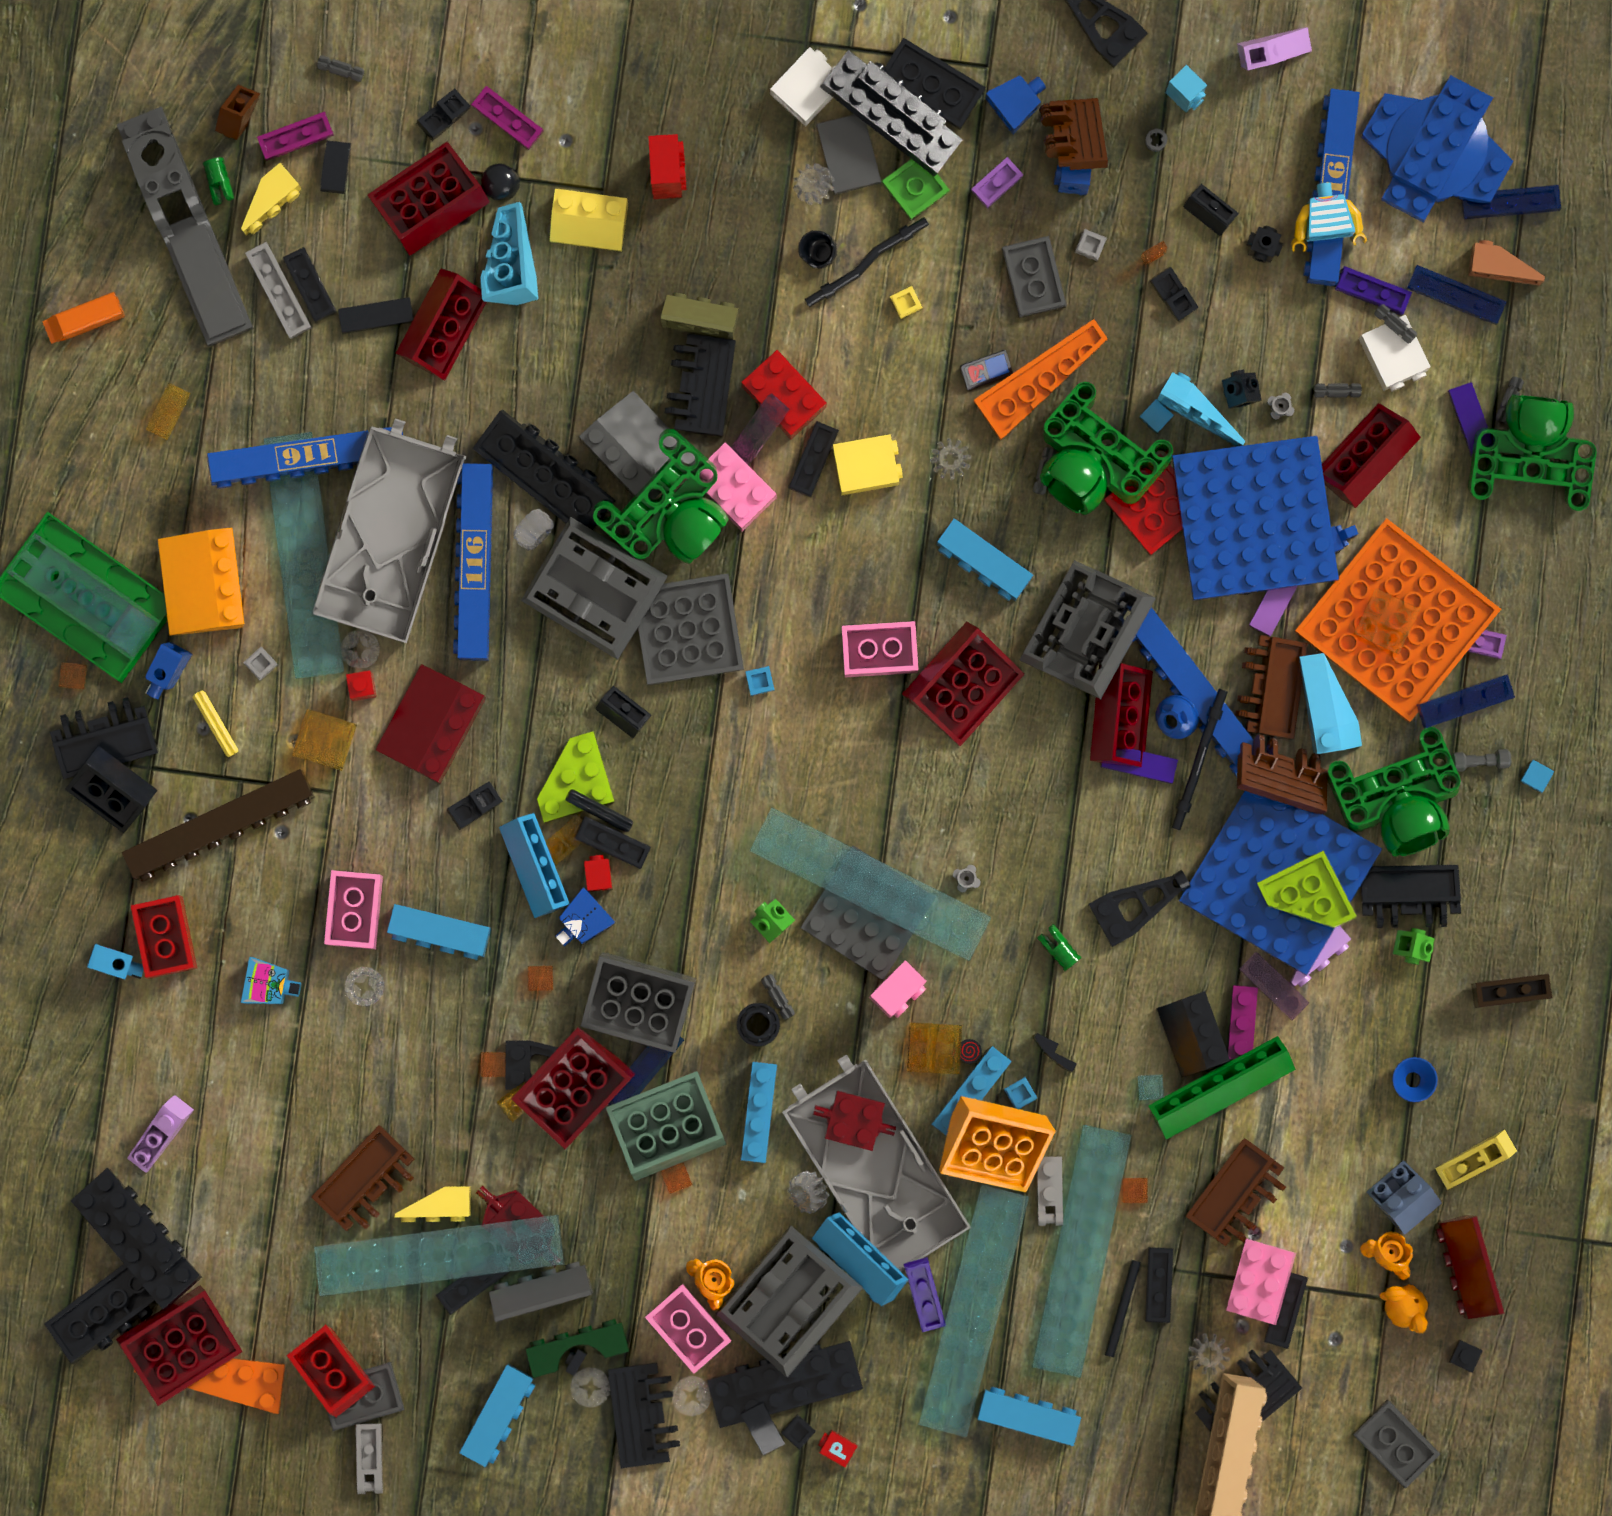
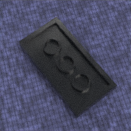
M904 37L885 66L886 73L893 79H901L908 91L912 94H920L925 100L924 103L931 109L938 108L944 115L943 118L947 120L946 122L959 130L963 127L986 89L983 85Z

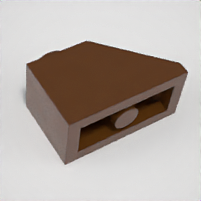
M237 85L220 107L215 131L228 138L238 140L248 125L260 93Z

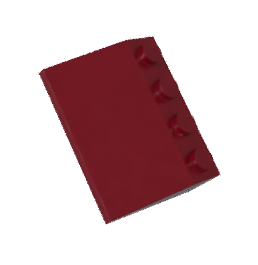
M448 141L367 194L409 256L490 203L481 185Z
M966 621L902 695L961 747L1024 676V673L978 627Z
M421 664L375 750L441 784L486 697Z
M577 1027L511 1099L557 1143L566 1149L634 1077L635 1073L617 1056Z
M1464 1215L1438 1222L1439 1228L1435 1229L1439 1243H1443L1445 1248L1442 1256L1445 1266L1451 1269L1452 1276L1449 1277L1452 1290L1457 1291L1459 1300L1456 1301L1459 1315H1464L1465 1319H1474L1504 1314L1477 1216Z
M201 1285L179 1298L167 1310H160L116 1338L117 1343L157 1406L243 1352Z

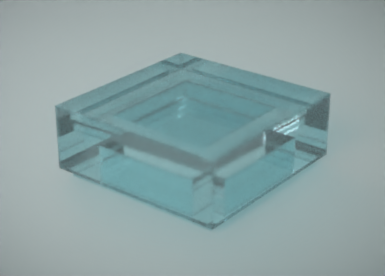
M1162 1074L1137 1076L1139 1100H1156L1164 1097Z

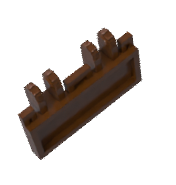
M1098 98L1050 101L1048 104L1043 103L1039 112L1042 116L1040 119L1043 126H1051L1054 130V134L1047 135L1044 139L1047 157L1058 158L1059 167L1069 166L1070 170L1108 168Z
M1259 635L1257 646L1268 647L1267 650L1245 647V654L1260 656L1263 659L1262 665L1254 664L1253 662H1243L1242 668L1264 672V674H1253L1251 694L1261 695V698L1238 695L1237 701L1240 703L1256 705L1255 713L1245 710H1236L1235 712L1236 717L1257 720V723L1247 721V732L1290 740L1294 739L1302 687L1299 657L1306 656L1308 643Z
M1256 735L1253 741V751L1252 745L1244 742L1240 744V754L1237 759L1238 789L1315 814L1324 815L1327 812L1328 770L1320 768V754L1312 753L1307 767V751L1303 748L1299 749L1295 755L1294 768L1293 758L1278 754V741L1272 738L1268 741L1266 753L1264 735Z
M378 1125L312 1195V1198L345 1231H348L354 1225L347 1217L349 1214L364 1229H367L370 1226L368 1221L356 1212L360 1206L363 1205L368 1210V1213L375 1218L380 1213L365 1197L367 1196L374 1203L386 1191L388 1187L381 1181L382 1178L396 1191L401 1193L404 1190L402 1185L390 1175L397 1169L407 1181L411 1182L414 1177L398 1161L401 1160L408 1167L415 1159L382 1126Z
M1244 1138L1185 1217L1225 1247L1232 1238L1225 1234L1224 1230H1227L1241 1242L1245 1243L1246 1236L1230 1225L1236 1218L1249 1230H1255L1257 1226L1241 1215L1239 1210H1242L1248 1216L1261 1201V1198L1253 1193L1254 1190L1274 1204L1277 1200L1275 1196L1260 1187V1185L1266 1179L1275 1188L1284 1191L1286 1186L1268 1173L1270 1170L1279 1176L1284 1167Z

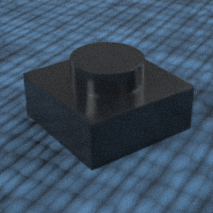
M1459 1340L1449 1362L1473 1373L1483 1350Z
M580 1348L576 1353L571 1351L564 1363L568 1365L566 1372L575 1376L588 1353Z

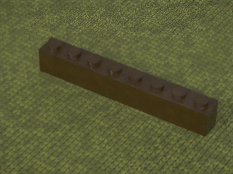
M299 769L121 853L133 879H141L144 882L155 877L154 872L162 868L164 872L178 866L177 861L184 858L186 861L198 857L200 855L199 851L208 848L210 851L220 847L222 840L229 837L231 840L243 836V831L250 827L253 830L263 827L267 824L265 821L272 817L279 819L288 815V810L295 806L298 809L311 804L310 799L315 798L304 772Z

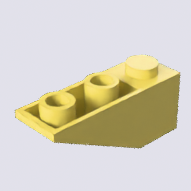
M281 163L261 178L241 227L246 236L249 233L254 234L259 231L263 226V221L268 217L270 219L274 218L281 211L280 207L286 202H293L300 195V185Z
M471 1186L443 1187L395 1213V1217H401V1222H416V1217H426V1222H441L440 1217H450V1221H465V1216H471Z

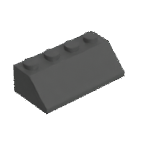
M579 1261L565 1265L566 1270L557 1273L555 1268L541 1272L542 1277L532 1279V1275L517 1279L518 1284L511 1286L508 1285V1281L493 1285L494 1290L490 1291L489 1295L495 1322L592 1295L593 1289L586 1264L580 1266Z

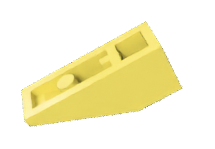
M1503 1130L1435 1169L1445 1187L1449 1190L1505 1161L1517 1150L1506 1131Z

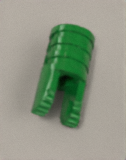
M223 157L203 162L209 190L215 206L222 203L219 186L222 188L225 199L228 201L234 199Z
M1052 924L1048 929L1059 945L1055 947L1044 934L1039 935L1037 939L1051 956L1053 955L1058 964L1063 967V970L1067 971L1082 957L1072 948L1058 928Z

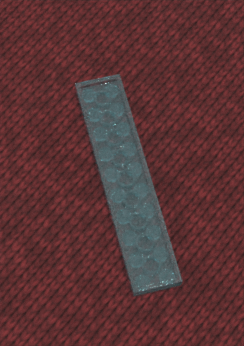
M307 432L264 438V445L313 438V433ZM314 471L304 472L305 476L290 478V475L280 476V480L269 481L296 679L345 672L338 622L311 614L329 558L319 476L315 475Z
M772 807L750 849V852L967 961H970L991 919L990 916Z
M1087 1125L1082 1126L1063 1216V1225L1061 1226L1032 1364L1034 1368L1081 1378L1131 1135Z
M981 1184L970 1225L971 1228L969 1229L919 1420V1425L967 1438L1029 1201L1028 1196Z
M559 1215L314 1247L319 1296L564 1265Z

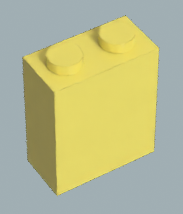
M891 434L833 444L841 496L898 486L899 479L903 478L901 464H896L894 456L899 454L896 440L892 441Z

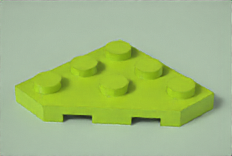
M594 731L569 739L541 790L537 801L544 823L584 811L565 800L570 790H576L602 805L615 802Z
M1324 850L1257 883L1269 907L1332 928H1337L1357 918Z

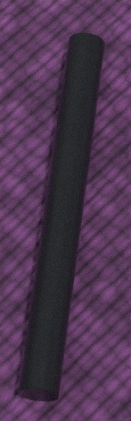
M1131 1260L1106 1348V1356L1113 1358L1115 1356L1141 1262Z

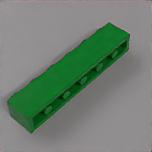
M1276 1036L1150 1104L1148 1107L1156 1125L1167 1140L1296 1069L1287 1048L1280 1038Z

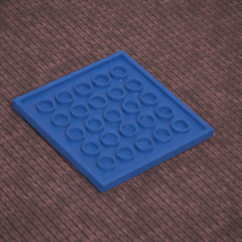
M1318 436L1172 456L1193 600L1339 580Z
M1244 791L1190 881L1191 887L1184 891L1179 901L1307 976L1335 928L1269 907L1257 883L1324 850L1351 903L1382 848L1323 814H1315Z

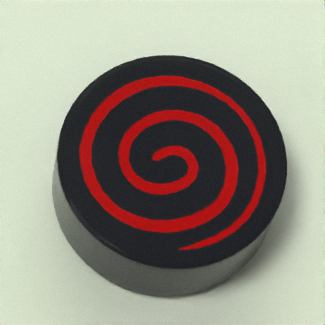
M966 1039L957 1047L958 1058L966 1064L975 1063L981 1057V1046L973 1039Z

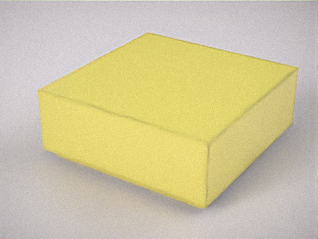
M912 286L890 296L900 319L922 309Z

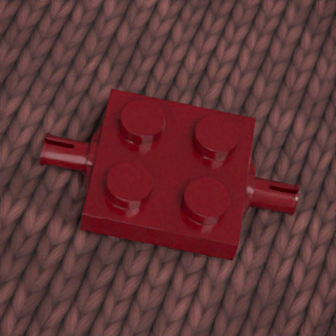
M837 1090L834 1102L829 1109L817 1105L814 1107L815 1110L822 1111L823 1113L813 1111V1115L827 1118V1129L824 1138L873 1151L875 1140L879 1133L894 1136L895 1132L886 1129L896 1131V1126L882 1123V1113L885 1106L883 1102Z

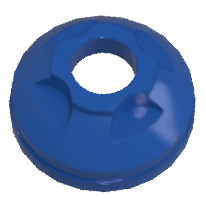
M1181 695L1166 697L1160 702L1155 712L1156 723L1159 729L1166 736L1173 739H1183L1190 736L1196 730L1199 723V715L1195 705L1188 698ZM1167 715H1173L1176 718V727H1171L1167 724Z
M1418 1057L1407 1058L1400 1062L1395 1068L1392 1077L1396 1093L1409 1102H1421L1428 1099L1434 1093L1438 1081L1437 1073L1431 1063ZM1411 1072L1418 1074L1420 1077V1083L1416 1087H1410L1406 1083V1076Z

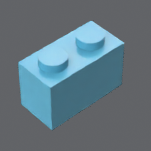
M1186 65L1169 81L1165 93L1186 113L1190 108L1195 110L1204 101L1203 98L1206 96L1204 92L1207 84Z

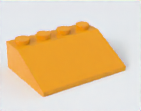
M233 529L206 530L158 539L169 636L243 628L244 617Z
M960 1096L950 1119L939 1172L949 1176L1026 1193L1056 1131L1045 1115Z

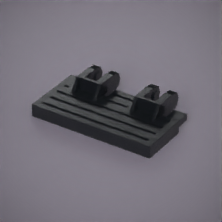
M688 334L686 345L697 347L674 345L673 351L680 354L695 355V361L675 359L671 361V366L694 370L693 373L682 371L680 392L689 393L690 395L667 393L666 397L671 401L688 402V410L667 407L664 413L687 417V420L676 419L674 430L723 437L736 340Z
M122 698L123 708L128 720L120 722L116 704L113 701L108 702L113 725L110 726L108 716L89 720L87 724L90 732L87 730L82 711H75V719L81 733L74 735L67 715H60L66 738L63 739L60 729L50 731L63 779L74 777L98 746L121 763L157 754L159 751L145 705L134 708L137 719H135L129 698Z
M1458 865L1372 866L1360 886L1362 916H1373V905H1375L1376 928H1383L1384 925L1382 908H1390V924L1392 928H1398L1397 905H1400L1401 915H1422L1423 905L1425 927H1432L1433 924L1431 907H1439V923L1441 927H1447L1446 904H1449L1450 914H1461Z
M1271 1349L1263 1355V1358L1269 1364L1268 1366L1265 1365L1253 1350L1248 1352L1249 1357L1262 1370L1256 1376L1249 1370L1244 1361L1240 1359L1236 1362L1247 1377H1251L1265 1388L1267 1399L1261 1409L1260 1416L1262 1417V1422L1302 1389L1301 1385ZM1214 1381L1210 1385L1212 1390L1219 1395L1220 1387ZM1202 1391L1198 1395L1212 1413L1209 1414L1202 1406L1195 1414L1211 1432L1216 1406L1212 1403L1210 1397Z
M657 1363L608 1369L621 1468L670 1462L669 1451L658 1452V1450L680 1446V1441L677 1440L656 1443L655 1434L678 1431V1425L654 1427V1424L665 1423L662 1402L651 1403V1400L674 1397L673 1391L669 1390L650 1394V1384H665L672 1381L671 1376L648 1378L650 1374H658Z

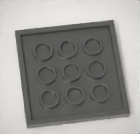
M729 574L663 584L638 626L647 685L744 670Z
M853 845L802 924L801 929L876 977L884 980L936 897Z

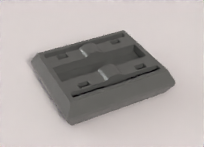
M570 517L521 601L618 660L668 576L643 560L635 558L625 549ZM574 534L611 554L609 560L603 556L596 555L573 541L572 537ZM581 549H584L585 552L581 556L580 554L576 553L575 550L580 552ZM616 558L649 578L648 585L622 571L621 567L614 564ZM633 580L637 582L634 587L626 583H632ZM541 592L576 614L574 619L556 607H551L549 603L538 597L539 593ZM556 592L559 594L557 599L548 595H554ZM580 619H585L614 637V642L602 638L600 634L579 623ZM607 624L611 625L608 631L600 627L601 625L604 627Z
M1074 560L1023 652L1020 661L1101 699L1156 598ZM1078 588L1082 589L1080 594L1076 592ZM1085 591L1089 593L1087 598L1083 597ZM1072 598L1075 599V604L1073 607L1068 606ZM1127 611L1131 612L1130 615L1127 616L1126 619L1124 620L1123 618H1124L1126 612H1127ZM1057 627L1060 631L1055 637L1052 633ZM1049 641L1053 643L1051 647L1047 645ZM1056 644L1060 646L1057 652L1054 651ZM1044 651L1046 655L1043 658H1041L1040 656ZM1097 665H1101V668L1098 669L1095 674L1094 670L1096 669Z
M790 1225L717 1311L716 1315L788 1377L863 1287ZM790 1253L793 1257L787 1264H785L782 1261ZM841 1283L844 1286L843 1289L827 1306L826 1310L823 1313L817 1310L823 1302L827 1303L830 1300L828 1296L831 1293L834 1295L837 1292L836 1287ZM826 1286L830 1288L826 1295H820ZM749 1301L753 1303L747 1311L743 1310V1307ZM802 1328L807 1331L782 1359L779 1354L783 1349L788 1350L790 1347L788 1345L789 1342H794L797 1339L795 1335ZM787 1333L790 1337L784 1344H782L783 1342H781L780 1340Z

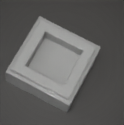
M1084 229L1075 253L1098 261L1107 238Z
M262 646L243 662L260 681L278 666L276 661Z

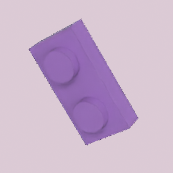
M1007 157L977 183L971 191L988 208L1023 177V174Z

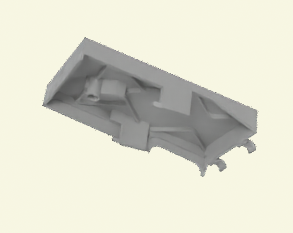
M395 418L391 431L383 428L369 427L311 614L407 643L466 456L453 451L457 438L446 435L442 447L402 435L406 422Z
M846 1054L837 1060L844 1071L843 1073L808 1095L801 1083L791 1089L798 1101L790 1105L782 1113L852 1225L902 1272L905 1270L904 1263L924 1258L971 1227L867 1060L853 1066ZM837 1090L883 1102L885 1106L882 1113V1123L896 1126V1131L886 1129L895 1132L894 1136L879 1133L875 1140L873 1151L824 1138L827 1129V1118L813 1115V1111L823 1113L822 1111L815 1110L814 1107L817 1105L829 1109L834 1102Z

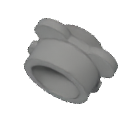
M1283 393L1277 397H1269L1267 403L1271 406V417L1278 420L1281 416H1292L1294 414V408L1291 407L1290 394Z
M968 865L965 869H956L953 872V877L958 883V891L966 892L969 888H978L981 881L976 876L975 866ZM965 876L969 877L968 881L964 880Z

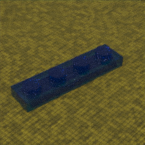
M1559 185L1497 190L1490 204L1471 202L1466 199L1461 200L1463 219L1561 210Z
M1416 265L1407 289L1494 325L1498 324L1507 302L1419 265Z
M1507 674L1417 704V709L1423 728H1428L1513 699L1515 696Z
M681 1036L679 1039L677 1049L684 1042V1039ZM647 1046L630 1066V1069L635 1073L634 1077L608 1105L611 1106L640 1094L674 1053Z

